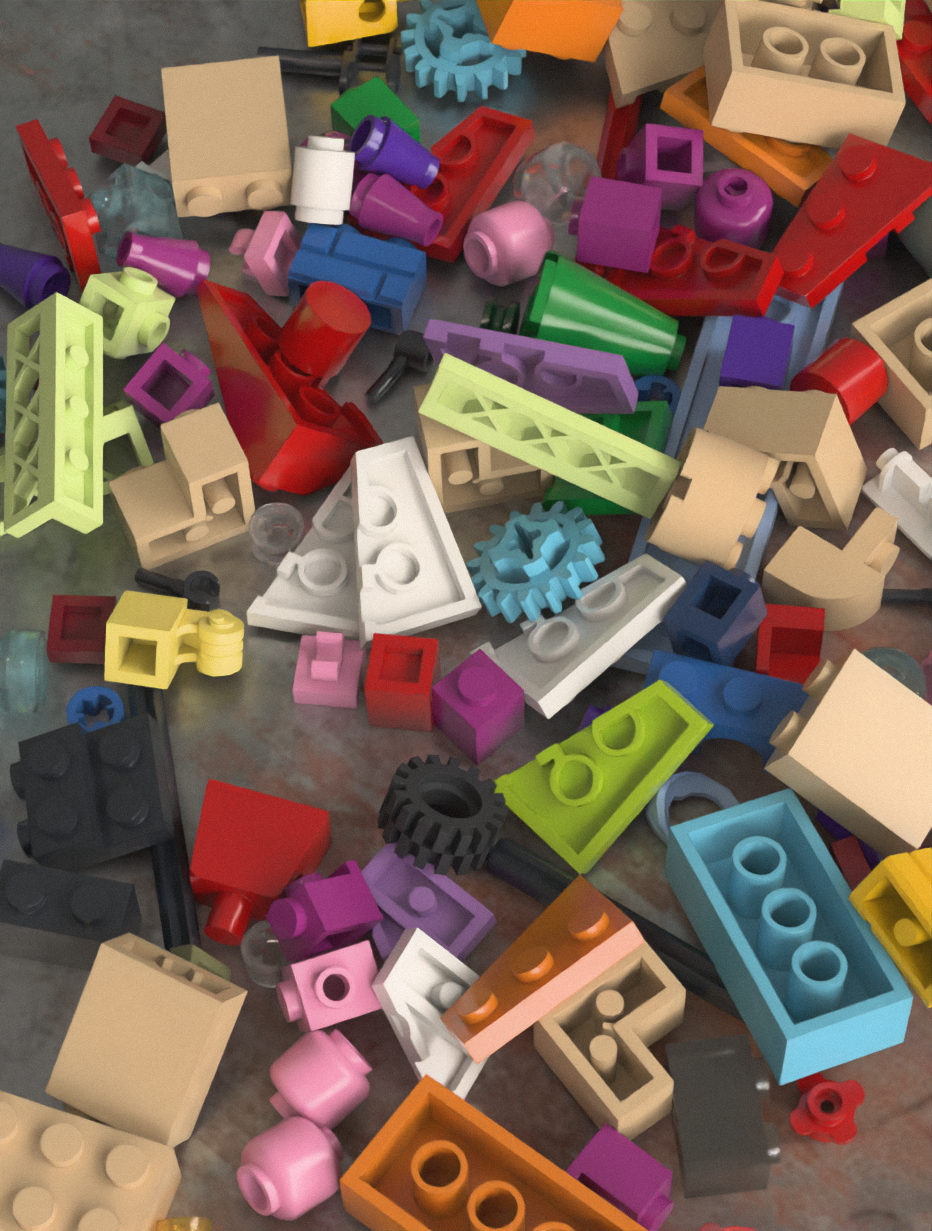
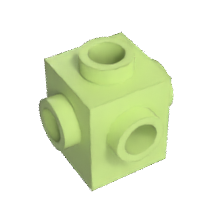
M125 267L123 271L90 275L79 304L103 317V354L116 359H126L127 356L154 352V349L166 337L170 327L168 316L176 298L157 288V279L149 273L140 269Z

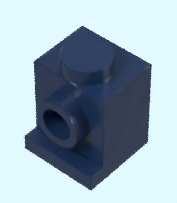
M706 560L664 616L663 620L675 654L733 667L732 662L768 613L761 586L751 575L737 568H730L728 571Z

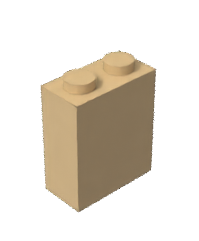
M279 55L161 68L171 180L177 217H210L218 213L252 209L264 211L279 206L291 205L293 174Z
M856 649L851 650L833 662L825 658L813 670L802 690L809 697L799 713H796L794 710L788 713L773 732L769 743L776 747V749L764 766V769L885 858L905 852L910 854L912 851L919 849L932 827V706Z
M130 932L101 943L46 1086L45 1093L64 1102V1109L70 1114L94 1122H103L115 1129L172 1148L188 1140L192 1134L248 991Z

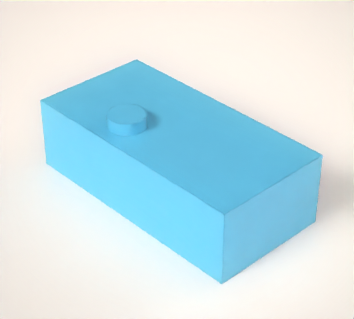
M791 788L669 827L664 875L708 956L714 963L721 980L779 1086L904 1042L913 995L891 957L871 931V924L862 919L849 901V895L852 893L850 887Z

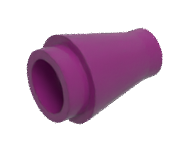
M374 173L367 174L357 186L350 203V214L359 219L361 228L412 240L425 247L435 240L443 222L442 214L428 207L387 173L381 176Z
M128 231L119 242L116 252V264L123 268L132 267L149 273L157 279L158 287L179 298L184 294L190 296L198 294L197 286L202 279H207L209 273L210 254L208 251L199 248L198 242L195 240L146 236Z

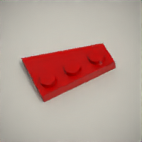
M849 133L771 252L777 255L785 272L774 295L813 309L867 261L866 252L891 230L899 234L915 220L912 212L932 195V162Z

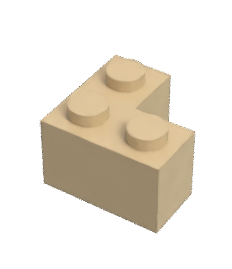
M431 382L429 384L413 386L416 442L445 514L543 496L545 490L553 486V474L419 413L418 411Z
M719 386L703 430H710L779 460L769 489H773L789 526L800 525L802 527L847 531L868 469L837 394H827L818 390L798 392L768 390L759 386H748L746 388Z
M219 402L203 409L184 411L172 421L161 424L160 429L166 459L150 466L134 467L125 472L121 477L108 482L115 516L139 566L144 569H153L258 527L248 460Z
M645 941L533 1023L534 1048L599 1130L607 1123L631 1141L671 1112L674 1080L647 1047L683 1023L686 989Z

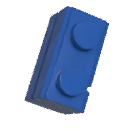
M309 223L301 241L300 250H297L288 271L287 280L290 306L296 307L311 283L317 281L334 282L355 293L365 303L371 314V325L369 327L400 335L408 330L415 308L418 307L426 288V252L417 250L412 243L401 238H389L383 241L361 235L357 229L344 223L341 225L331 224L330 226Z

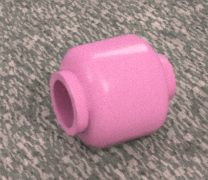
M515 200L480 213L472 219L463 243L464 256L468 266L476 276L485 279L492 285L505 287L537 274L545 251L547 249L553 251L555 233L549 219L541 214L539 210L528 202Z
M335 1029L329 1035L320 1030L308 1031L271 1065L270 1078L278 1091L269 1101L284 1119L300 1116L313 1122L318 1128L326 1126L332 1130L367 1099L370 1094V1085L366 1075L373 1069L339 1030Z
M300 1116L285 1118L251 1139L245 1145L241 1153V1167L237 1170L239 1187L249 1205L257 1213L263 1216L272 1215L283 1221L295 1220L332 1197L339 1189V1180L342 1174L339 1163L343 1160V1150L335 1134L326 1126L318 1128L313 1122Z

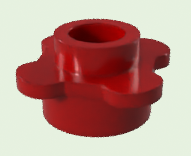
M820 1072L798 1079L797 1089L801 1096L798 1108L791 1111L789 1116V1124L792 1130L798 1135H808L819 1142H834L837 1145H845L853 1141L857 1134V1126L853 1121L855 1111L858 1106L863 1104L865 1099L863 1087L852 1079L842 1083L825 1079ZM828 1102L833 1105L834 1109L830 1113H825L821 1110V1104Z

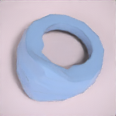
M685 771L670 776L646 804L644 813L654 834L667 845L669 827L674 826L669 823L668 812L672 800L682 801L689 796L705 797L714 801L721 810L739 805V802L728 788L701 773Z

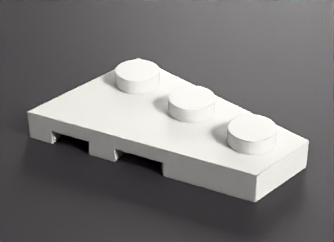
M414 436L355 452L350 465L360 650L372 646L374 633L409 636L476 615L482 607Z
M351 465L313 517L312 528L295 552L289 551L277 568L278 576L263 597L258 595L247 610L248 625L308 636H316L317 631L343 633L344 639L359 640Z
M645 553L581 589L583 596L579 600L575 599V605L547 620L544 619L540 612L537 621L530 622L528 619L520 624L524 632L522 635L495 650L491 643L487 642L469 653L472 655L481 649L524 690V702L547 719H550L562 707L569 704L579 692L610 665L617 662L626 651L658 623L664 621V616L685 590L687 583L683 576Z

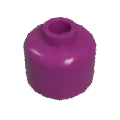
M740 168L721 169L710 174L703 181L702 186L699 187L695 198L694 226L696 236L709 242H716L723 238L759 249L768 238L773 213L772 192L765 180L752 171Z

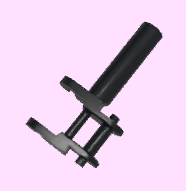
M391 36L389 44L362 42V38L354 39V43H348L344 54L258 47L257 58L279 55L281 72L340 76L339 97L350 88L351 80L357 79L358 71L385 73L388 87L395 95L399 89L402 47H397V38ZM361 54L386 56V63L360 62Z

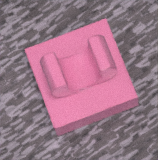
M264 211L256 231L240 229L236 232L229 251L231 254L244 255L245 261L241 268L242 272L256 277L267 296H288V271L297 250H300L302 239L286 212Z
M317 631L316 636L302 635L293 684L294 703L358 709L366 649L360 650V641L344 639L343 633Z

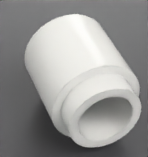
M308 135L307 147L295 146L290 204L296 206L295 220L319 224H343L344 210H350L355 152L343 150L344 139Z

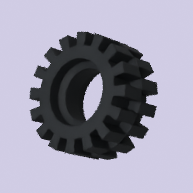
M428 754L425 763L419 756L410 758L407 765L402 763L397 768L380 808V815L377 820L378 828L384 829L382 838L386 844L398 842L394 853L402 859L408 854L415 856L413 866L424 870L426 862L434 864V874L446 875L449 866H452L456 876L467 874L469 867L476 871L487 860L506 819L507 809L503 808L506 802L503 793H494L497 784L491 778L480 781L478 777L481 770L473 765L470 766L468 771H464L459 768L461 761L459 759L450 757L446 765L441 764L439 755Z

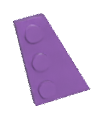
M430 318L428 320L423 339L437 367L444 353H447L577 414H634L639 393L622 355Z

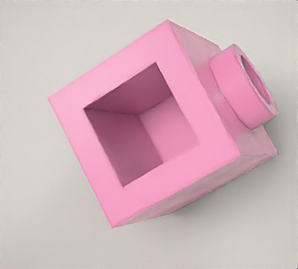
M369 940L280 967L284 981L276 984L278 1001L288 1023L297 1021L300 1032L314 1031L382 1008L371 986L379 972Z

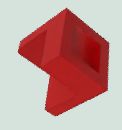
M765 604L768 614L757 629L754 673L805 684L810 674L820 663L825 608Z
M381 633L373 634L364 688L369 725L433 733L434 718L431 687L441 680L438 639Z

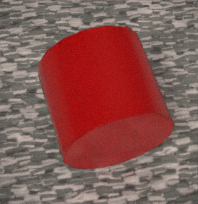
M317 281L310 284L278 333V345L290 363L301 371L315 377L330 378L340 372L371 325V314L365 303L346 287L334 282Z
M844 337L832 342L799 371L791 380L789 391L804 392L806 390H818L827 394H837L849 426H851L887 392L889 381L884 367L885 363L874 349L871 350L867 345L856 339Z

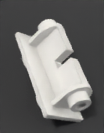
M890 448L876 462V466L881 472L862 486L861 493L875 506L897 517V528L932 561V478L912 460V456L907 451L899 453L895 448Z

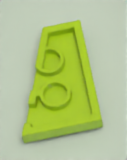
M658 680L594 719L593 724L560 744L555 743L535 755V759L514 772L504 774L494 780L497 784L494 793H503L506 806L579 874H587L712 729L714 724L667 681Z

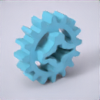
M421 0V15L408 13L406 16L407 30L401 31L404 68L406 72H415V81L419 88L427 86L431 82L434 83V97L440 99L448 90L456 91L458 102H464L467 91H475L482 100L487 99L488 86L493 84L497 88L505 90L508 88V74L520 75L522 71L521 58L526 57V50H509L499 45L491 44L476 0H440L437 4L430 0Z
M558 501L552 506L550 511L545 512L542 504L538 502L534 503L529 515H521L516 510L510 512V521L505 523V527L496 524L491 525L489 530L493 538L490 541L475 543L473 547L479 558L468 561L466 567L472 575L471 581L479 601L485 606L489 615L493 617L502 612L506 621L513 623L521 612H525L530 622L537 621L541 609L550 608L555 614L561 612V602L566 600L567 596L579 600L583 594L578 586L581 582L597 580L599 576L593 565L603 562L605 555L600 548L603 541L591 518H586L582 508L577 506L568 511L564 502Z

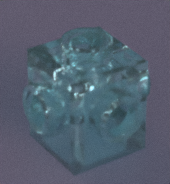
M123 163L87 196L94 206L100 224L101 232L96 233L95 236L98 251L103 255L116 259L119 242L128 231L146 236L182 238L171 183L157 174H151Z

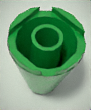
M549 249L545 251L536 274V278H540L539 285H535L532 295H529L518 332L519 336L622 355L632 378H641L646 375L663 376L666 369L671 371L677 370L686 343V336L677 334V320L561 253Z

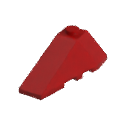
M205 279L201 280L196 289L227 419L248 460L250 478L253 482L268 491L276 492L278 489L306 496L339 482L349 468L350 461L355 452L384 444L367 417L353 402H345L341 407L324 389L330 378L315 377L301 371L290 363L278 345V333L282 328L249 294Z

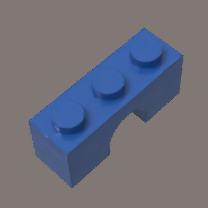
M654 649L642 689L644 690L658 680L667 681L714 724L712 729L690 754L699 756L703 741L707 739H731L755 749L763 759L762 772L766 773L770 772L765 770L764 766L776 749V747L769 743L773 732L788 713L793 710L799 713L809 697L802 690L804 684Z

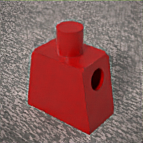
M209 778L190 866V882L194 900L201 905L212 907L203 929L209 938L224 945L239 946L242 943L250 919L269 924L265 915L269 913L272 903L277 899L287 897L284 890L289 884L303 876L315 873L329 850L332 842L329 812Z

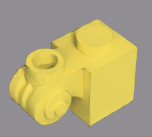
M125 590L106 622L104 681L168 689L180 664L184 662H197L196 668L198 671L212 677L236 673L242 668L243 653L241 650L243 649L244 623L241 619L222 609H214L209 612L187 609V599Z

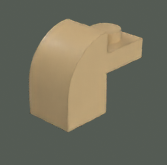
M876 506L843 550L799 525L764 569L762 594L765 604L825 608L824 631L849 629L865 622L880 608L885 575L893 566L899 553V547L894 545L898 518Z

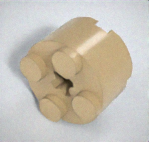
M693 427L676 460L682 462L678 474L651 518L645 541L656 545L660 550L700 567L707 560L729 571L730 568H735L743 548V543L737 541L739 535L752 538L761 521L766 502L757 499L756 496L757 493L765 495L776 473L779 460L710 430L706 431L699 427Z

